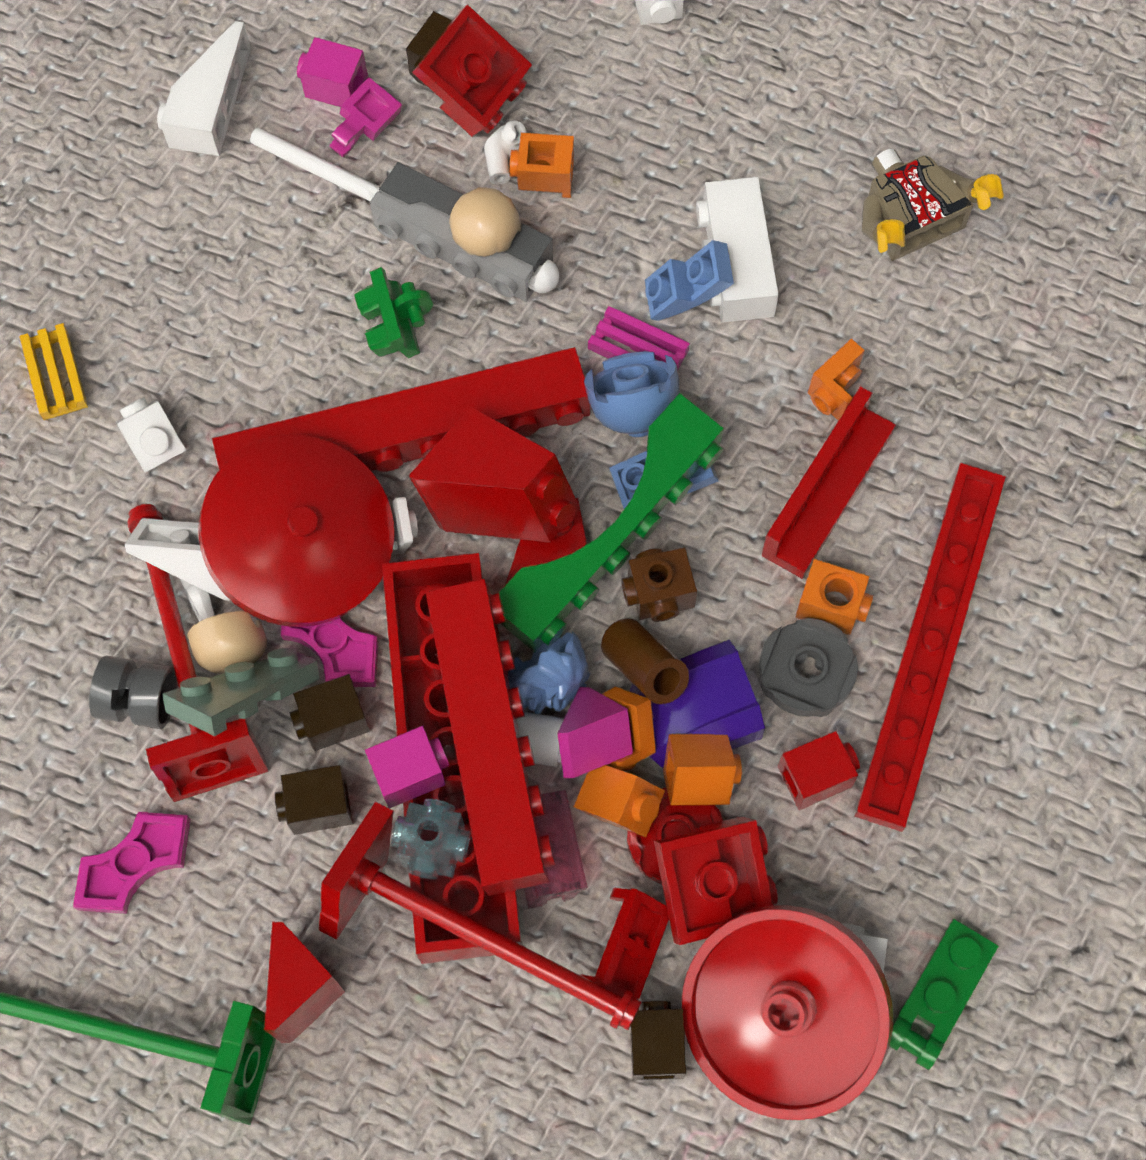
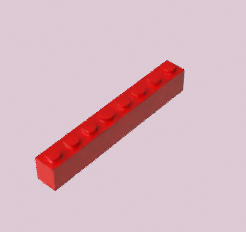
M573 347L212 438L219 470L233 455L252 443L274 436L305 435L324 439L341 446L359 458L371 471L388 472L398 469L405 462L424 459L470 407L526 437L537 432L539 428L555 424L569 426L578 423L583 417L590 416V404L584 385L585 377L576 348Z

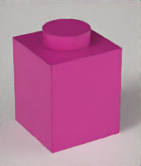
M314 37L308 52L301 54L297 65V77L301 79L305 97L341 107L368 77L363 50Z
M423 726L365 749L389 809L446 785L441 769L450 766L439 739L435 738L429 741Z

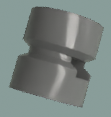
M108 655L103 656L97 664L91 682L89 695L91 715L97 719L123 722L129 716L134 725L163 729L171 715L165 711L162 693L177 689L174 667L146 662L140 668H137L136 663L131 659Z

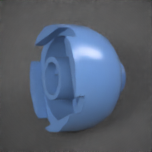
M654 352L626 353L603 361L604 370L595 376L591 369L586 374L584 385L591 409L602 425L632 437L647 436L649 426L680 393L677 365L672 357L665 355L666 362L655 360Z

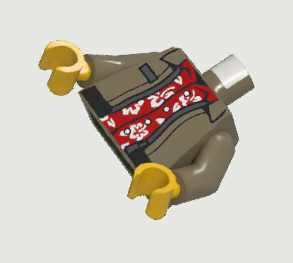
M887 149L877 155L872 162V166L879 176L872 180L869 195L863 202L862 232L878 244V251L880 253L887 251L891 261H894L964 229L973 208L972 203H977L980 210H986L991 206L990 198H1004L1001 178L994 174L981 176L977 180L966 178L941 165L938 166L931 157L924 155L904 164L894 149Z

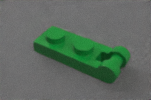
M953 919L893 1022L890 1047L896 1051L899 1047L903 1048L916 1057L915 1063L929 1071L941 1053L948 1036L999 946ZM915 1018L932 1028L927 1039L910 1029Z

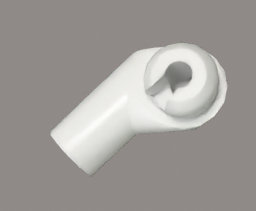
M511 120L506 125L501 126L490 136L484 145L489 180L492 184H504L511 179L508 164L511 150H519L521 132H527L524 125L519 121Z

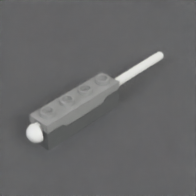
M259 127L255 128L251 134V144L370 201L374 226L384 236L390 239L400 238L414 245L416 250L422 255L432 259L438 257L452 264L454 269L460 274L469 278L476 276L490 283L503 296H515L527 302L534 291L537 293H547L558 284L559 270L553 262V239L521 223V231L517 232L508 250L496 252L487 257L470 255L453 240L449 224L452 209L464 194L397 162L380 187Z

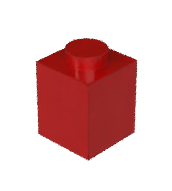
M834 731L783 753L778 769L798 810H802L852 788L858 777L856 770L860 769V763L849 742L842 743L837 731Z

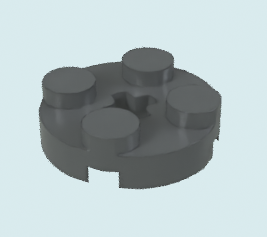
M814 618L796 620L794 624H789L784 628L781 626L773 631L763 646L759 660V674L763 693L784 711L805 717H823L832 713L851 693L858 673L856 655H853V651L848 645V639L844 633L834 625ZM807 657H812L816 660L815 668L821 670V673L818 676L811 675L809 678L802 677L800 670L795 667L794 663L796 661L804 663Z

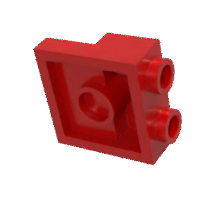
M467 4L455 16L412 73L444 101L439 108L473 137L481 130L489 133L498 124L504 115L499 110L506 99L512 102L525 88L527 82L523 77L532 64Z
M742 816L696 827L694 832L654 841L674 943L684 945L707 939L734 917L756 908L777 904V889L772 877L767 875L764 855L768 853V843L762 827L757 825L756 820Z

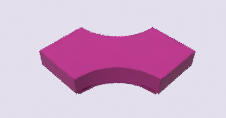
M341 618L307 627L281 625V637L283 640L300 643L311 649L323 663L326 682L350 674L354 687H376L377 636L358 632L346 625Z
M138 812L130 832L117 846L99 855L81 857L73 908L79 911L127 914L133 895L147 879L164 870L184 868L191 822L188 815Z

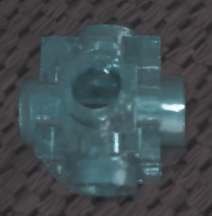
M425 799L424 805L410 802L406 817L398 816L392 834L391 846L398 848L397 855L402 866L408 867V873L427 879H437L438 874L453 877L457 861H465L471 832L465 830L461 813L454 812L455 806L440 800ZM423 829L438 832L437 837L432 841L420 839Z

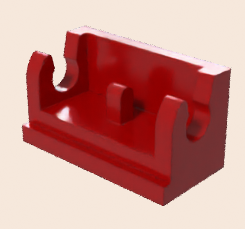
M615 887L609 898L615 901H623L596 975L595 977L584 974L580 975L623 997L628 989L634 992L633 997L640 999L669 921L667 906L638 889L631 888L630 890Z

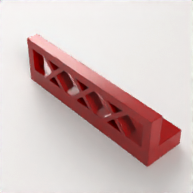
M861 386L765 538L762 557L801 579L804 578L813 560L827 541L887 444L896 424L868 410L872 392Z

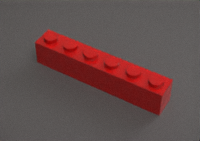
M485 578L427 591L428 608L481 886L488 896L549 883L547 867L555 866L554 852L549 834L540 836L537 817L545 815V809L539 784L530 786L526 767L534 766L535 760L529 735L520 737L517 718L525 717V711L519 687L510 689L507 671L515 669V662L509 639L500 640L497 624L506 622L500 593L491 595Z

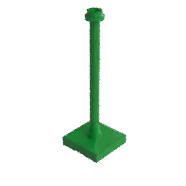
M0 991L1 1014L211 1067L212 1071L200 1109L231 1121L251 1125L276 1039L264 1030L265 1012L257 1007L233 1001L221 1044L218 1047Z

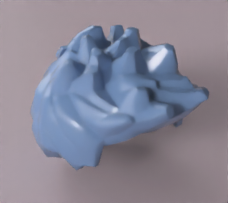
M573 631L572 634L566 632L562 638L559 637L549 647L543 643L533 653L530 660L522 662L519 657H515V669L508 671L510 689L519 687L524 708L528 707L529 710H534L535 714H541L545 707H549V709L554 708L555 711L563 710L575 698L579 687H586L585 682L590 676L581 641Z

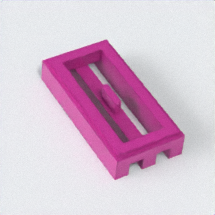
M608 306L604 313L603 321H599L596 333L591 335L588 340L589 350L608 359L631 352L605 341L606 336L630 347L635 352H654L655 359L658 361L666 362L665 355L670 356L677 365V371L686 357L690 343L610 306Z

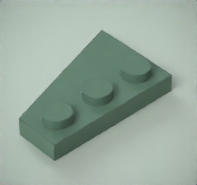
M281 648L269 652L267 659L255 663L239 662L225 667V673L210 678L193 677L186 679L180 683V688L162 693L165 711L216 736L227 730L226 719L234 715L247 719L258 713L257 702L261 700H282L320 679L317 660L298 653L294 648Z

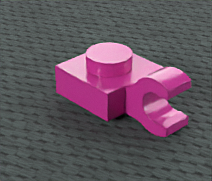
M368 77L341 105L339 114L346 120L332 133L331 136L334 140L330 143L329 147L341 157H344L354 147L363 133L374 141L400 114L402 104Z

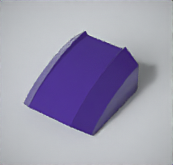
M730 640L681 658L680 660L687 666L689 671V682L685 691L676 700L667 704H656L651 701L656 753L649 757L662 768H664L669 734L728 735L732 749L763 738L765 725L760 705L752 690L738 650ZM632 683L630 692L646 697Z

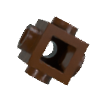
M685 547L666 552L658 548L649 549L637 554L635 559L628 560V577L621 578L622 590L627 607L636 606L639 620L651 618L654 622L667 621L680 614L679 611L695 608L697 589Z

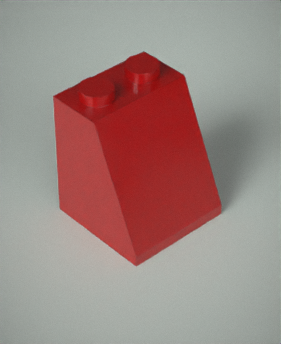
M470 407L408 475L436 524L445 532L551 542L561 529L566 528L572 522L575 513L580 509L561 465L553 452L473 407Z

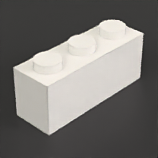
M752 177L705 182L703 200L696 201L698 227H706L708 239L702 240V248L712 240L727 243L734 281L733 285L710 299L711 307H719L721 323L775 317L778 289L759 178Z

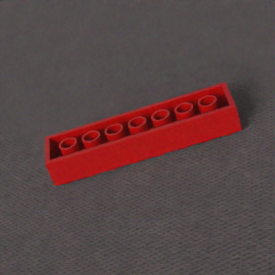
M479 553L383 563L382 570L397 736L423 726L429 741L435 738L439 739L450 765L441 769L446 785L403 803L410 887L522 945L516 890L488 896L481 886L426 597L427 591L483 579ZM413 913L416 955L421 964L493 956L490 952Z

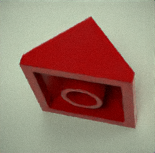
M272 922L264 1030L280 1043H292L345 991L283 922Z

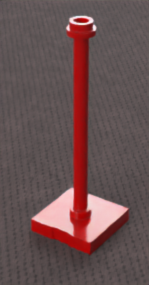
M141 504L129 511L127 525L132 533L142 518L163 520V516L157 511L156 506ZM146 562L176 679L180 688L182 681L197 676L169 573ZM241 718L226 723L227 730L216 736L189 724L191 735L146 749L151 770L158 780L163 782L165 790L173 802L269 772L264 753L246 719Z
M375 801L321 883L320 932L337 940L365 895H370L371 892H374L613 1016L609 1026L615 1029L620 1026L629 1030L642 1004L641 1000L633 997L634 992L627 989L623 997L382 873L389 856L394 811Z

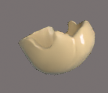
M479 187L462 195L454 205L449 219L453 240L470 255L487 257L496 252L506 251L510 248L517 232L521 231L520 217L513 201L499 190L493 188Z
M245 611L227 612L206 618L193 625L187 634L198 665L215 674L225 673V667L234 663L257 662L267 647V638L261 621L256 620L255 625L250 614Z

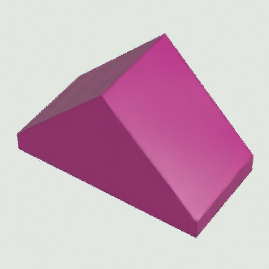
M579 687L557 732L564 778L578 777L633 754L628 709L590 687Z

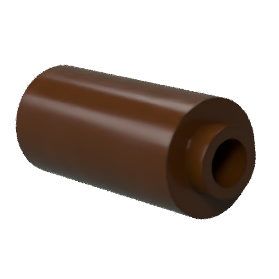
M630 618L620 619L607 628L601 641L603 655L650 701L656 704H667L682 695L689 682L687 666L638 621Z

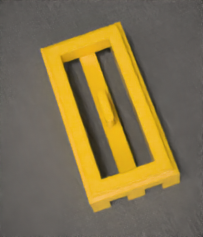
M64 323L55 325L56 330L48 332L46 328L37 330L38 335L30 337L28 333L19 336L38 411L43 420L88 408L68 330ZM57 342L60 344L74 400L66 402L51 345ZM40 347L42 348L56 405L51 407L35 349Z

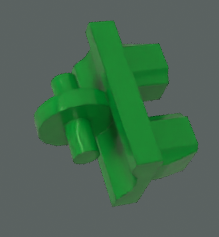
M382 267L369 272L373 284L355 293L354 296L361 315L367 320L382 315L383 323L366 330L365 336L370 350L379 357L400 351L407 358L420 354L413 327L418 328L425 324L423 315L428 313L433 307L430 293L424 290H416L413 282H406L401 285L398 281L387 279L386 272Z

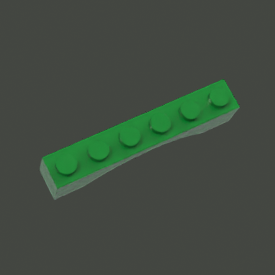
M679 393L649 426L647 457L643 475L631 501L617 520L598 538L576 552L545 564L521 568L499 592L506 622L500 624L533 652H536L543 643L548 647L551 646L566 629L567 623L563 620L575 607L580 611L583 610L596 596L599 588L595 584L607 571L614 575L625 564L631 554L627 549L639 536L645 540L656 529L662 520V517L658 514L669 501L676 505L684 498L693 485L689 479L700 467L705 471L708 470L719 458L724 449L720 446L724 428Z

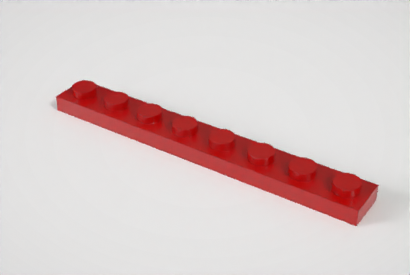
M959 464L854 817L903 832L906 827L1006 476L967 464Z

